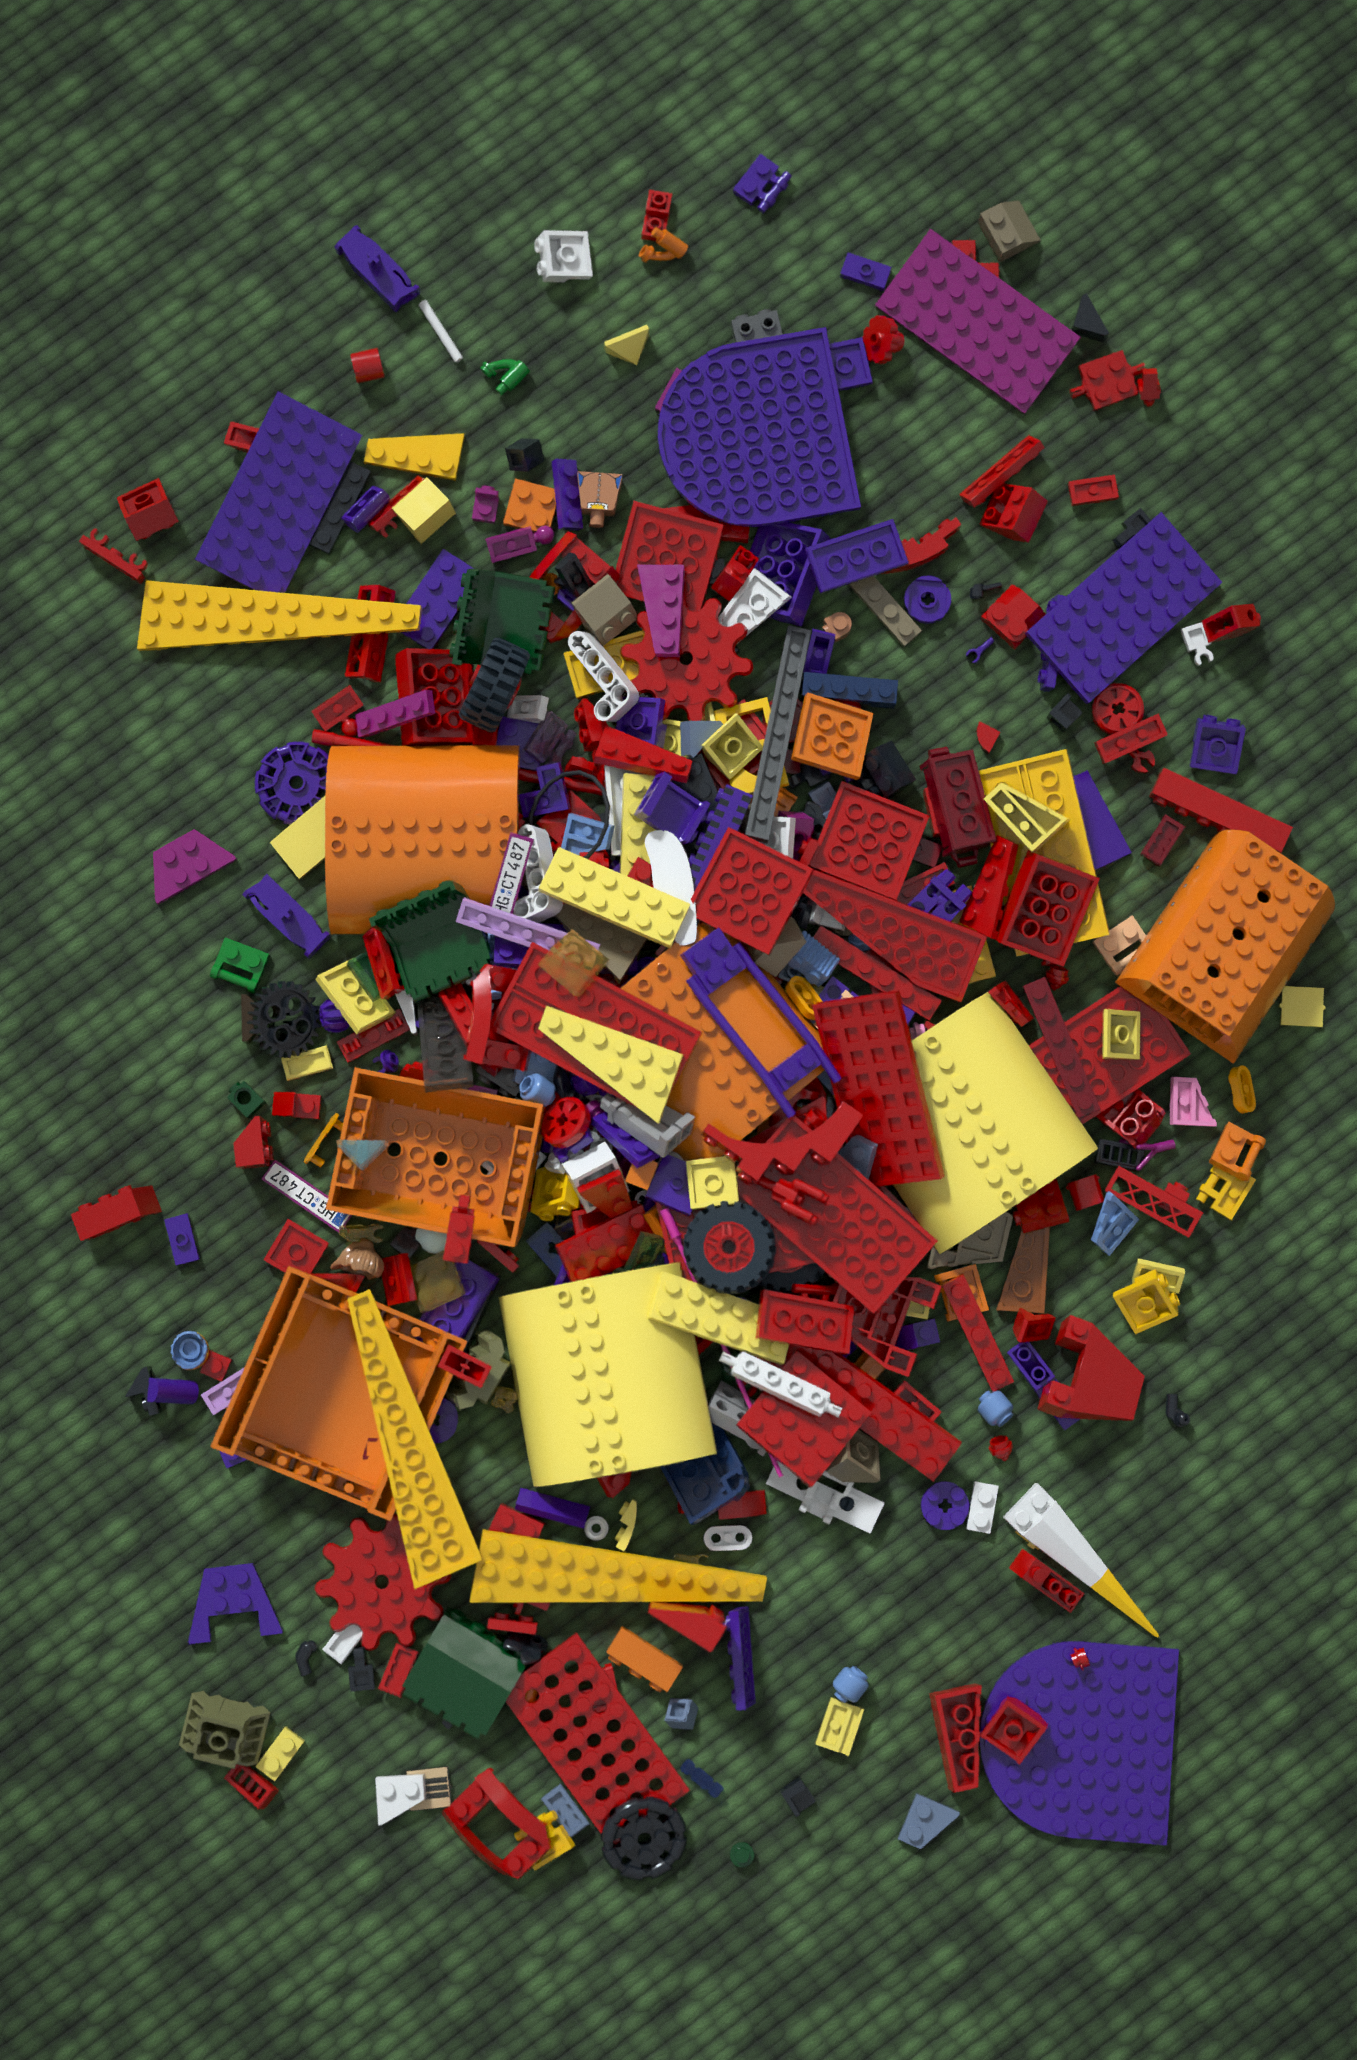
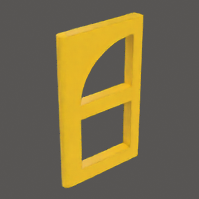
M766 697L738 704L733 708L715 710L713 713L715 721H721L725 724L727 719H730L735 713L741 716L763 710L766 724H768L770 706ZM764 739L758 740L763 746ZM785 766L783 767L779 788L789 786ZM742 768L729 780L730 785L753 795L757 776Z

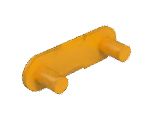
M338 1113L332 1116L304 1159L305 1164L309 1161L319 1167H322L325 1160L317 1156L315 1152L333 1126L342 1132L343 1122L337 1119Z

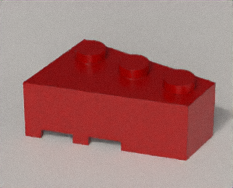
M129 1185L118 1189L119 1194L113 1197L112 1194H107L98 1198L99 1203L92 1205L90 1202L79 1206V1211L71 1214L80 1241L94 1239L117 1230L128 1223L140 1221L142 1217L162 1212L153 1186L132 1188Z

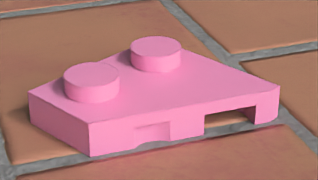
M1171 1077L1170 1125L1217 1126L1216 1120L1212 1118L1207 1106L1209 1105L1201 1093V1087L1197 1078Z

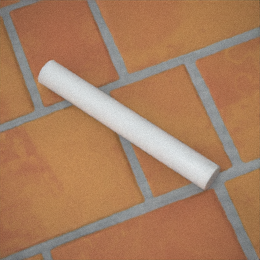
M427 300L420 302L419 307L454 362L458 363L463 359L462 355Z

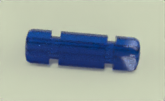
M685 1760L680 1770L685 1775H691L690 1779L702 1789L709 1790L708 1794L713 1798H717L723 1791V1786L717 1781L714 1783L713 1778L700 1767L696 1768V1764L692 1760Z

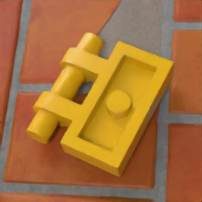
M1213 1165L1210 1170L1211 1175L1205 1184L1202 1183L1196 1200L1204 1204L1208 1196L1213 1198L1214 1201L1210 1208L1225 1218L1232 1220L1256 1179L1250 1176L1248 1181H1242ZM1220 1178L1226 1182L1220 1192H1217L1213 1188Z
M554 1810L549 1813L544 1812L537 1817L542 1822L545 1821L547 1823V1837L550 1838L552 1848L532 1867L534 1871L575 1846L562 1824L557 1828L553 1827L552 1822L558 1818ZM521 1829L514 1834L518 1842L528 1835Z

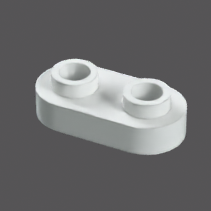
M743 1525L712 1526L704 1534L706 1546L714 1551L743 1550L752 1541L750 1530ZM717 1533L721 1539L719 1542H713L711 1536ZM737 1533L744 1534L743 1541L738 1542L735 1539Z

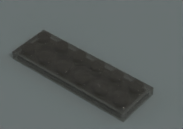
M429 988L431 996L417 1002L425 1093L474 1087L471 1061L463 1059L464 1054L466 1055L467 1047L438 993L433 994L431 988Z

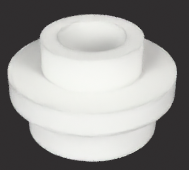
M599 1516L589 1518L584 1527L585 1534L591 1540L603 1539L608 1533L606 1520ZM599 1524L601 1526L600 1532H593L592 1525Z

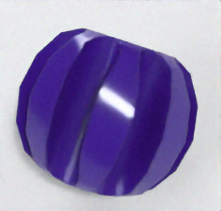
M330 999L321 1004L319 1016L321 1025L326 1031L339 1033L350 1027L340 1010L335 1007V1004Z

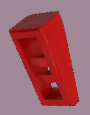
M236 1764L235 1769L231 1768L224 1777L227 1782L258 1809H265L279 1791L250 1766ZM243 1769L245 1771L238 1781L235 1780L236 1776ZM249 1776H251L252 1779L246 1785V1787H244V1782L247 1780ZM258 1783V1788L252 1793V1788ZM264 1789H265L266 1792H265V1794L262 1796V1798H261V1799L258 1798V1797L260 1796V1794H261V1793L264 1791Z

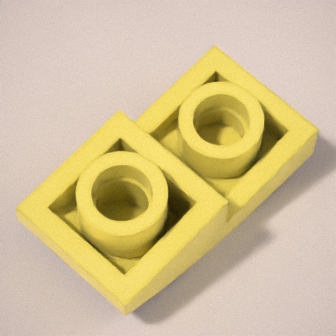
M634 1499L630 1503L625 1501L618 1513L622 1515L620 1521L628 1525L626 1529L621 1527L615 1537V1540L618 1541L616 1547L622 1551H625L635 1525L637 1501Z

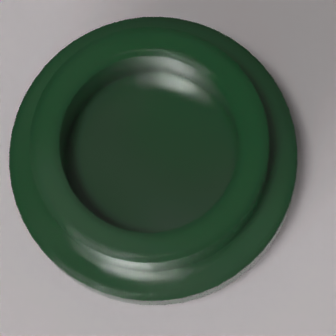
M745 1842L736 1843L730 1850L732 1863L738 1867L750 1865L754 1859L753 1848Z

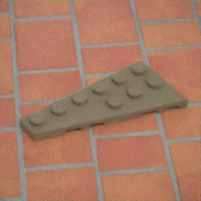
M524 872L521 885L529 892ZM563 904L560 913L553 916L563 924V927L569 934L600 944L596 958L599 960V964L604 969H607L619 984L648 940L643 936L569 904Z

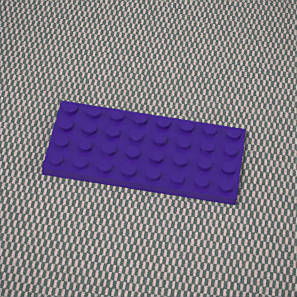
M278 391L195 560L253 590L285 593L362 435Z
M1160 512L1032 626L1025 635L1080 698L1088 704L1215 590L1222 581L1164 514Z

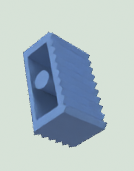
M802 931L806 943L788 962V965L801 972L809 983L819 987L828 980L840 959L836 958V955H833L828 949H825V946H822L817 940H814V937H811L806 931Z

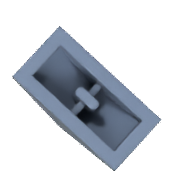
M721 721L680 722L681 756L687 759L694 758L702 749L701 745L723 723Z

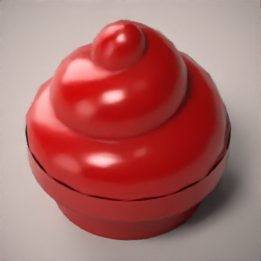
M1057 965L1050 966V969L1046 971V977L1052 990L1061 988L1062 985L1068 983L1069 970Z
M1005 1435L992 1438L989 1441L990 1454L997 1459L1006 1461L1012 1452V1441L1008 1440V1437Z

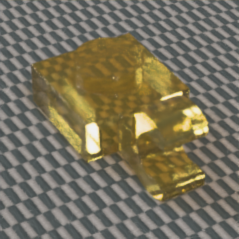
M380 1224L369 1226L340 1225L339 1235L347 1239V1242H361V1238H369L375 1243H380L383 1241V1238L374 1237V1232L377 1229H383V1226Z

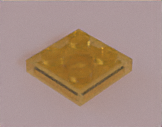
M444 1251L411 1265L417 1296L416 1303L421 1313L428 1312L465 1295L454 1262L443 1260Z

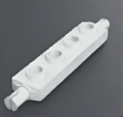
M743 1351L737 1358L725 1352L721 1355L719 1361L732 1366V1376L818 1417L825 1411L839 1417L842 1408L829 1402V1392Z

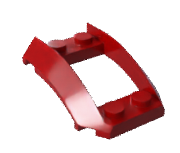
M569 531L529 576L543 580L558 560L571 552L576 554L593 585L607 574L615 583L621 578L613 566L608 565L580 541L576 534ZM575 609L565 622L551 612L549 627L540 626V630L548 631L547 641L554 643L569 637L579 628L582 622Z
M485 964L480 970L481 973L474 981H471L470 985L473 991L472 1016L467 1038L469 1044L467 1053L463 1056L464 1060L521 1071L528 1070L531 1050L519 1044L488 1039L492 1009L491 990L506 992L517 971L516 969Z
M490 1767L474 1778L475 1781L448 1808L443 1809L442 1815L461 1840L479 1858L499 1873L519 1880L552 1848L550 1838L547 1837V1823L545 1821L542 1822L528 1811L504 1783L498 1781L492 1773L493 1769ZM490 1801L516 1826L528 1834L503 1860L489 1850L467 1826Z

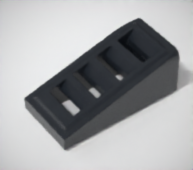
M1098 1139V1149L1095 1153L1094 1163L1136 1170V1167L1143 1161L1145 1150L1135 1149L1130 1144ZM1106 1146L1110 1147L1108 1159H1104ZM1115 1148H1119L1117 1161L1113 1160ZM1124 1149L1128 1150L1126 1163L1122 1162ZM1133 1151H1137L1135 1165L1131 1164Z

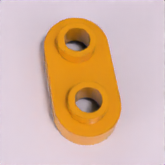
M801 976L792 977L785 988L788 996L804 1017L815 1020L812 1005L823 1001L805 978Z
M1246 1066L1233 1067L1228 1076L1233 1094V1105L1241 1114L1253 1112L1256 1107L1251 1074Z

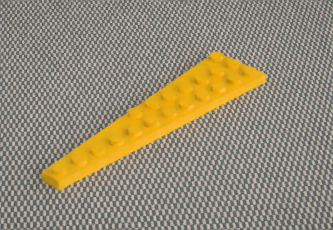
M146 581L137 650L148 651L174 647L189 648L201 645L214 646L215 644L230 645L242 642L257 643L298 640L310 637L325 638L337 635L353 636L354 634L364 633L379 634L381 632L420 631L422 606Z
M369 1289L347 1300L414 1588L416 1589L482 1560V1557L372 1292Z
M482 1530L479 1546L482 1560L476 1562L469 1601L470 1603L763 1601L767 1577L753 1573Z

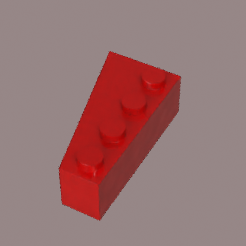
M976 1683L929 1693L948 1789L954 1793L978 1788L979 1717L981 1716L980 1694L982 1685Z

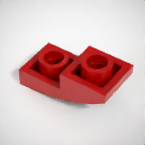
M649 190L641 239L656 242L657 239L651 235L655 227L661 231L667 229L672 193Z

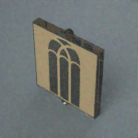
M448 1766L406 1770V1775L425 1774L426 1799L409 1808L410 1811L445 1808L452 1804L451 1788L453 1785L450 1783Z

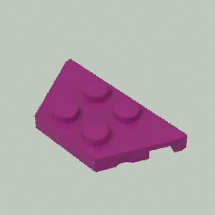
M195 829L153 852L156 903L159 905L237 861V858Z

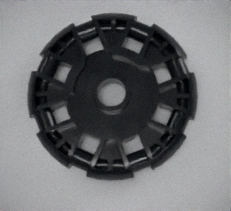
M646 1796V1799L637 1800V1798L630 1799L619 1805L615 1809L616 1812L613 1816H609L606 1820L601 1834V1840L603 1841L602 1853L608 1865L613 1870L617 1869L619 1875L635 1881H642L643 1878L651 1877V1879L658 1878L669 1872L673 1868L674 1862L676 1860L680 1861L687 1844V1837L684 1832L687 1830L685 1821L676 1808H671L669 1802L663 1799ZM646 1809L647 1815L638 1816L639 1810ZM664 1814L666 1816L663 1820H661L659 1818V1815ZM623 1818L627 1819L623 1825L619 1824ZM674 1831L675 1836L669 1837L668 1832ZM642 1833L650 1834L646 1842L637 1841L638 1836ZM620 1838V1843L613 1844L615 1839ZM664 1850L669 1852L665 1859L660 1856ZM626 1855L629 1859L624 1863L622 1858ZM641 1863L649 1864V1867L641 1868Z

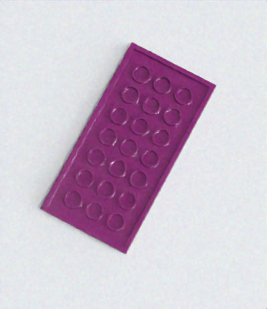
M932 229L927 232L875 304L876 308L890 318H893L898 324L1024 415L1081 338Z

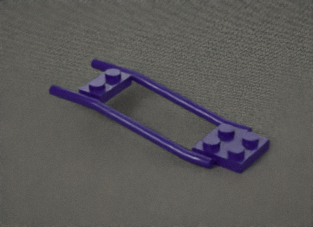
M717 928L680 954L693 974L692 977L686 980L687 984L700 1003L762 1079L787 1118H790L796 1112L783 1092L819 1065H822L833 1083L842 1079L817 1040L754 963L741 942L732 947L721 929ZM745 968L748 969L807 1043L769 1072L707 996Z

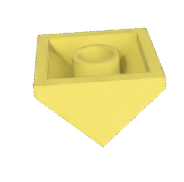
M427 477L392 507L393 511L421 544L456 514L449 499Z
M737 713L701 745L705 757L729 780L763 748Z
M1113 1009L1103 1010L1102 1059H1140V1012Z

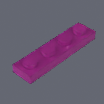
M424 690L355 714L358 737L366 738L435 714L432 691Z

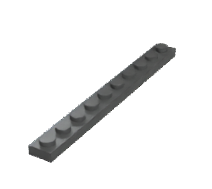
M788 625L745 831L746 836L766 844L770 837L811 630Z

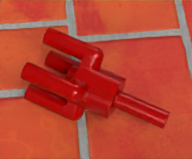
M761 1176L756 1183L772 1191L771 1199L780 1203L782 1209L787 1211V1213L814 1226L817 1224L819 1217L801 1208L806 1195L824 1204L829 1199V1195L825 1194L824 1191L799 1179L791 1182L781 1177L776 1183Z

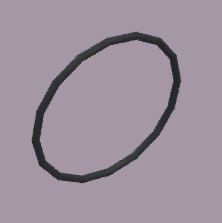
M581 770L563 772L548 781L537 794L529 812L528 825L533 823V814L540 798L553 783L565 776L581 775L593 780L602 792L606 808L604 826L599 839L588 854L583 857L589 859L601 845L609 826L610 804L606 789L595 776Z

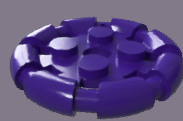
M299 741L288 742L286 746L280 748L277 746L262 759V765L260 770L256 771L254 782L255 793L259 795L261 800L259 804L263 810L276 820L278 818L288 825H291L304 814L301 807H306L309 804L312 807L322 799L317 797L320 789L326 791V776L320 778L317 771L324 769L327 773L329 755L319 747L316 749L310 746V743ZM291 754L292 761L284 763L282 757ZM306 755L313 757L310 763L303 760ZM270 768L276 769L273 777L268 775ZM294 777L303 779L301 788H291L290 782ZM274 788L276 795L269 797L267 791ZM283 803L290 806L288 812L281 810Z

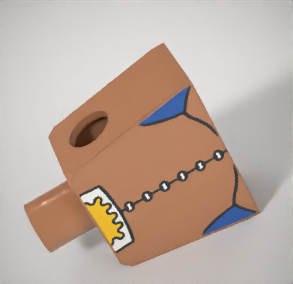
M578 471L582 514L590 515L591 527L602 528L604 527V516L615 515L622 487V474Z

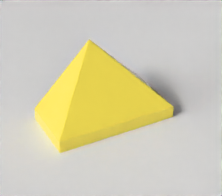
M648 325L605 341L606 353L637 365L649 337Z

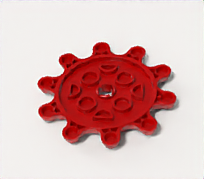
M683 597L680 656L684 653H690L693 656V660L689 665L680 663V657H656L647 611L640 612L636 618L638 626L644 631L642 641L638 644L628 643L621 647V657L638 665L639 672L630 681L637 688L639 695L650 693L655 698L665 700L663 721L669 717L670 712L675 708L684 709L689 721H705V707L712 701L720 703L725 708H733L737 704L738 699L730 688L731 679L737 675L747 676L754 669L750 659L741 658L735 652L736 644L747 635L746 626L742 623H735L728 627L721 625L718 616L722 607L720 601L715 598L708 599L701 610L691 611L687 608L686 600Z
M397 1513L393 1514L391 1521H386V1525L381 1531H373L365 1519L355 1518L350 1523V1530L353 1534V1540L350 1545L341 1547L335 1543H328L323 1548V1556L333 1564L334 1574L329 1579L318 1581L315 1585V1593L321 1598H333L338 1604L336 1614L330 1619V1628L335 1632H341L350 1625L358 1626L362 1631V1647L368 1651L375 1650L379 1645L381 1636L387 1632L395 1634L401 1645L411 1646L416 1641L413 1624L417 1618L426 1617L432 1621L442 1618L444 1614L443 1607L433 1600L432 1590L436 1585L445 1584L450 1581L451 1574L415 1589ZM380 1575L387 1576L389 1584L385 1589H380L376 1584V1579Z

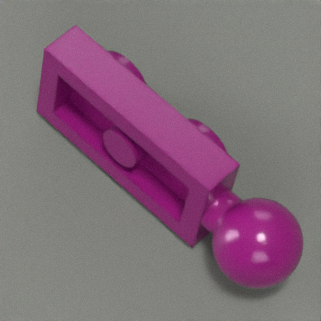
M529 526L486 538L491 561L493 563L537 551L535 543H551L554 539V531L549 526H541L537 529L536 533H532V529Z

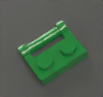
M224 938L215 964L211 969L210 977L216 980L220 978L247 988L248 992L254 994L270 954ZM226 963L253 973V977L250 980L223 970L222 967Z

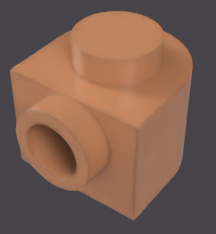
M837 612L824 619L822 630L836 634L835 644L849 635L852 622L847 614Z

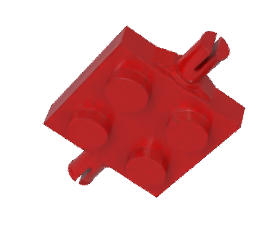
M1123 350L1082 364L1078 367L1082 378V385L1069 389L1070 394H1072L1071 397L1074 399L1085 394L1090 400L1094 411L1139 394L1134 382V376L1141 374L1142 369H1146L1144 367L1145 364L1143 362L1131 367L1127 363Z

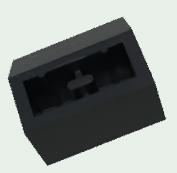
M891 740L877 746L864 756L861 776L858 780H854L853 783L858 788L890 799L915 782L916 778Z

